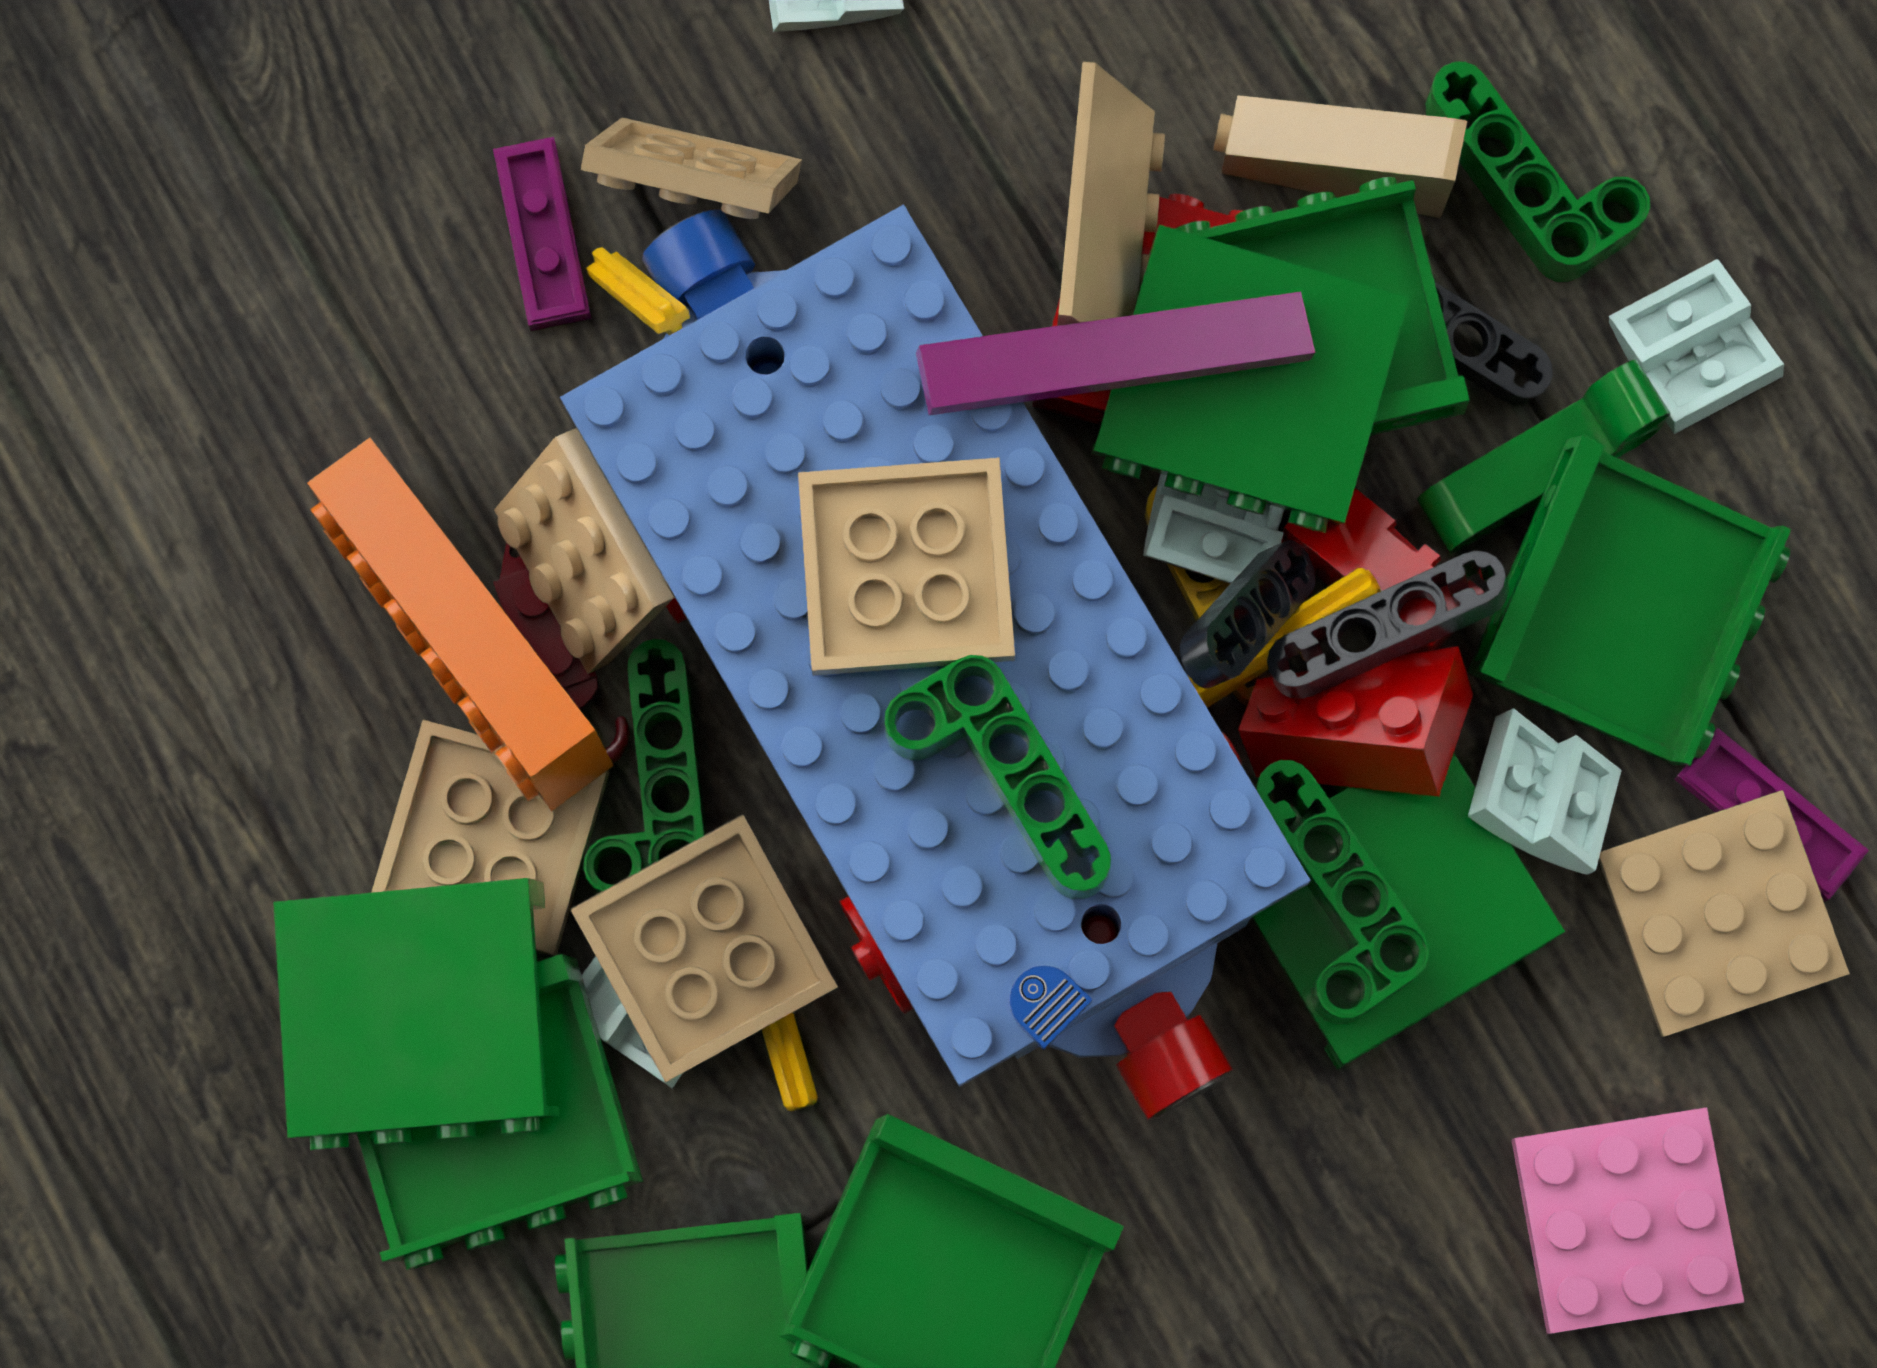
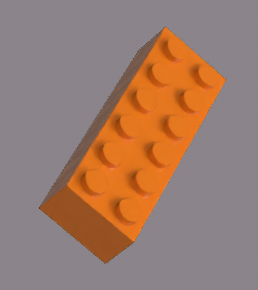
M371 438L365 440L307 482L319 501L310 511L323 527V531L345 561L348 560L360 576V580L379 606L385 608L401 635L417 656L420 655L433 672L432 675L454 704H458L468 718L469 724L489 751L492 753L502 746L495 755L528 802L539 795L552 812L614 766L596 730Z

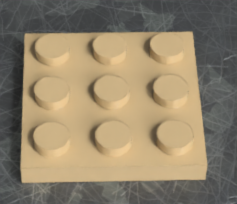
M621 118L585 145L581 170L598 174L597 182L611 188L633 190L636 183L660 188L659 197L668 201L681 204H696L698 197L721 202V211L726 214L747 219H757L760 212L769 214L797 184L802 159Z
M577 428L556 436L494 509L498 516V526L504 540L508 545L517 549L529 570V579L535 594L542 602L548 603L561 626V636L567 650L571 655L580 659L588 674L609 664L675 598Z
M1000 458L798 472L813 676L947 666L957 659L968 655H982L993 662L1015 661Z
M423 720L372 892L530 878L544 882L545 908L533 909L536 952L557 956L583 867L584 857L587 853L609 777V771L607 770L551 812L539 795L528 802L511 780L505 767L495 755L502 746L491 753L475 733Z
M1783 790L1600 852L1598 861L1661 1037L1850 974Z
M744 815L735 818L571 908L573 916L665 1082L838 987Z

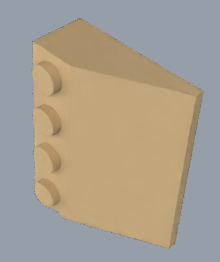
M1093 62L1082 63L1057 326L1133 315L1149 260V255L1142 254L1144 231L1156 232L1159 194L1147 193L1149 171L1161 172L1165 134L1153 133L1155 111L1097 63Z

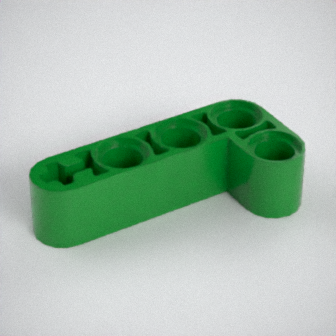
M1452 62L1443 66L1436 73L1425 103L1426 115L1455 118L1467 122L1468 119L1470 120L1472 125L1469 129L1465 130L1459 163L1536 268L1546 278L1555 282H1570L1577 279L1628 245L1637 236L1650 210V197L1645 187L1637 180L1629 177H1613L1577 200L1480 69L1467 62ZM1447 91L1454 98L1464 94L1468 98L1466 105L1460 99L1448 102L1445 99ZM1483 138L1498 139L1506 146L1508 154L1503 157H1490L1481 151L1478 141ZM1520 187L1534 188L1542 195L1544 205L1539 207L1525 206L1517 200L1514 190ZM1608 202H1617L1624 205L1631 214V221L1627 223L1611 221L1605 215L1602 205ZM1558 236L1572 238L1578 243L1581 255L1569 258L1560 255L1554 250L1551 239Z
M1636 359L1631 360L1593 383L1580 400L1437 482L1424 491L1417 498V501L1450 554L1457 552L1539 505L1567 439L1580 435L1587 436L1606 445L1603 452L1619 458L1654 436L1664 425L1671 413Z
M651 639L638 645L628 659L627 669L645 832L607 836L598 839L589 847L584 857L583 869L587 880L598 894L613 886V884L602 882L598 875L599 866L607 856L617 853L630 857L632 861V871L628 876L630 877L664 858L671 848L686 846L707 834L690 677L682 653L674 644L663 639ZM657 660H664L667 669L672 670L664 676L665 693L669 702H657L656 690L650 677L643 675L653 671V662ZM673 721L683 728L679 743L667 750L652 747L648 742L649 733L652 728L660 722ZM677 783L687 787L690 792L689 800L680 811L665 813L656 807V795L665 785Z
M968 655L959 658L899 693L890 701L885 711V731L890 747L899 756L908 760H923L932 757L964 738L1055 889L1070 899H1085L1094 896L1103 888L1108 878L1111 864V855L1107 844L1003 672L992 660L982 655ZM979 676L991 684L994 692L985 704L969 706L957 698L955 694L957 684L964 678ZM911 710L924 711L935 722L932 733L919 741L904 738L896 728L899 718ZM1013 733L1020 736L1026 742L1029 751L1020 762L1004 764L992 756L989 749L992 741L999 735ZM1038 791H1049L1058 796L1064 810L1054 821L1048 823L1038 822L1032 819L1026 812L1024 804L1027 798ZM1073 823L1079 828L1071 831L1069 842L1075 852L1081 858L1087 857L1090 854L1095 858L1091 865V878L1086 880L1078 872L1071 873L1068 876L1063 872L1067 867L1068 854L1060 839L1055 841L1050 848H1047L1044 842L1059 838Z
M1279 760L1265 768L1256 783L1255 789L1311 881L1307 887L1351 948L1326 966L1315 979L1311 989V1002L1315 1011L1324 1020L1333 1024H1348L1359 1019L1409 985L1426 968L1430 958V946L1420 927L1311 772L1295 761ZM1273 781H1277L1283 788L1292 783L1297 787L1298 791L1293 799V804L1302 818L1310 808L1314 809L1317 815L1307 818L1295 833H1292L1288 828L1297 817L1289 803L1283 800L1274 804L1269 799L1275 787ZM1314 832L1329 834L1337 843L1338 857L1329 863H1319L1312 860L1304 848L1305 837ZM1352 885H1360L1367 888L1376 900L1374 914L1367 917L1351 915L1342 903L1343 890ZM1389 939L1404 941L1413 952L1414 962L1411 969L1405 972H1396L1389 969L1380 957L1382 942ZM1334 976L1351 978L1360 990L1358 1005L1351 1009H1341L1334 1006L1326 994L1327 981Z

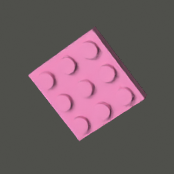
M1707 1107L1519 1137L1511 1140L1547 1334L1744 1303Z

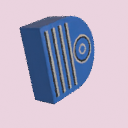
M1043 965L1026 970L1016 979L1010 992L1009 1003L1011 1014L1016 1023L1045 1050L1092 1003L1093 999L1065 972L1056 967Z

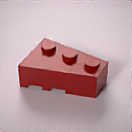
M1356 488L1353 492L1345 523L1337 525L1328 522L1326 532L1323 533L1288 522L1282 531L1281 543L1293 540L1303 546L1314 565L1316 576L1328 587L1357 568H1364L1372 573L1381 591L1435 567L1441 561L1440 555L1426 544L1417 550L1394 528L1397 525L1395 519ZM1468 581L1469 588H1473L1477 595L1485 593L1474 582ZM1448 585L1440 588L1443 592L1448 611L1456 608ZM1426 598L1411 599L1401 609L1400 618L1409 625L1425 624L1435 614L1436 605ZM1453 633L1407 654L1438 650Z
M1459 646L1402 655L1304 699L1289 698L1280 693L1271 677L1257 679L1238 731L1256 777H1260L1265 768L1274 762L1292 760L1302 764L1309 770L1318 784L1439 797L1473 697V692ZM1308 671L1299 672L1295 674L1297 677H1300L1307 674Z

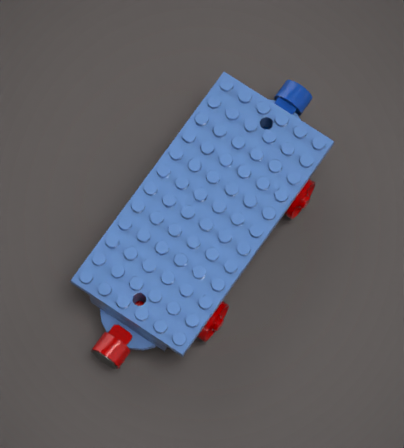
M903 204L795 266L780 271L752 272L755 262L727 215L721 210L700 212L671 226L648 246L643 253L642 261L653 280L686 306L689 310L690 318L681 324L682 329L670 336L666 334L661 341L564 394L560 399L675 598L666 606L677 624L686 619L690 622L848 896L839 902L860 941L851 946V949L869 981L880 976L904 1014L912 1009L915 1010L959 1087L1014 1055L1016 1059H1019L1040 1047L1016 1023L1011 1014L1009 1001L1010 992L1016 979L1026 970L1043 965L1056 967L1065 972L1093 999L1092 1003L1049 1047L1079 1058L1110 1057L1126 1054L1127 1057L1119 1061L1116 1067L1147 1120L1153 1117L1158 1119L1217 1085L1229 1076L1228 1073L1233 1068L1202 1016L1198 1015L1189 1020L1187 1019L1211 981L1217 943L1246 927L1251 917L1308 885L1311 880L1243 769L1241 759L1226 734L1220 731L1024 403L1020 402L929 416L916 357L919 345L981 337L983 335ZM1000 458L1015 661L994 663L1003 672L1107 844L1111 855L1110 871L1103 888L1094 896L1085 899H1070L1055 889L964 738L932 757L923 760H908L899 756L890 747L885 731V711L890 701L899 693L945 666L813 676L798 472ZM979 676L964 678L957 684L955 689L957 698L969 706L985 704L994 692L991 684ZM921 710L906 712L899 718L896 724L897 731L904 738L916 741L929 736L935 727L933 718ZM1013 733L997 736L989 747L992 756L1004 764L1020 762L1029 751L1026 742L1020 736ZM1049 791L1033 793L1024 804L1027 814L1032 819L1044 823L1056 820L1064 810L1058 796ZM1073 823L1059 838L1044 842L1047 848H1050L1055 841L1060 839L1068 854L1067 867L1063 872L1067 876L1078 872L1086 880L1091 878L1090 870L1095 858L1092 854L1081 858L1075 852L1069 842L1071 831L1079 828Z

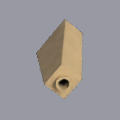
M1238 95L1234 115L1221 114L1213 151L1225 153L1222 174L1315 193L1329 191L1333 192L1335 197L1359 193V187L1362 184L1378 178L1395 177L1397 183L1414 180L1416 187L1414 203L1417 214L1441 218L1455 183L1467 121L1455 118Z

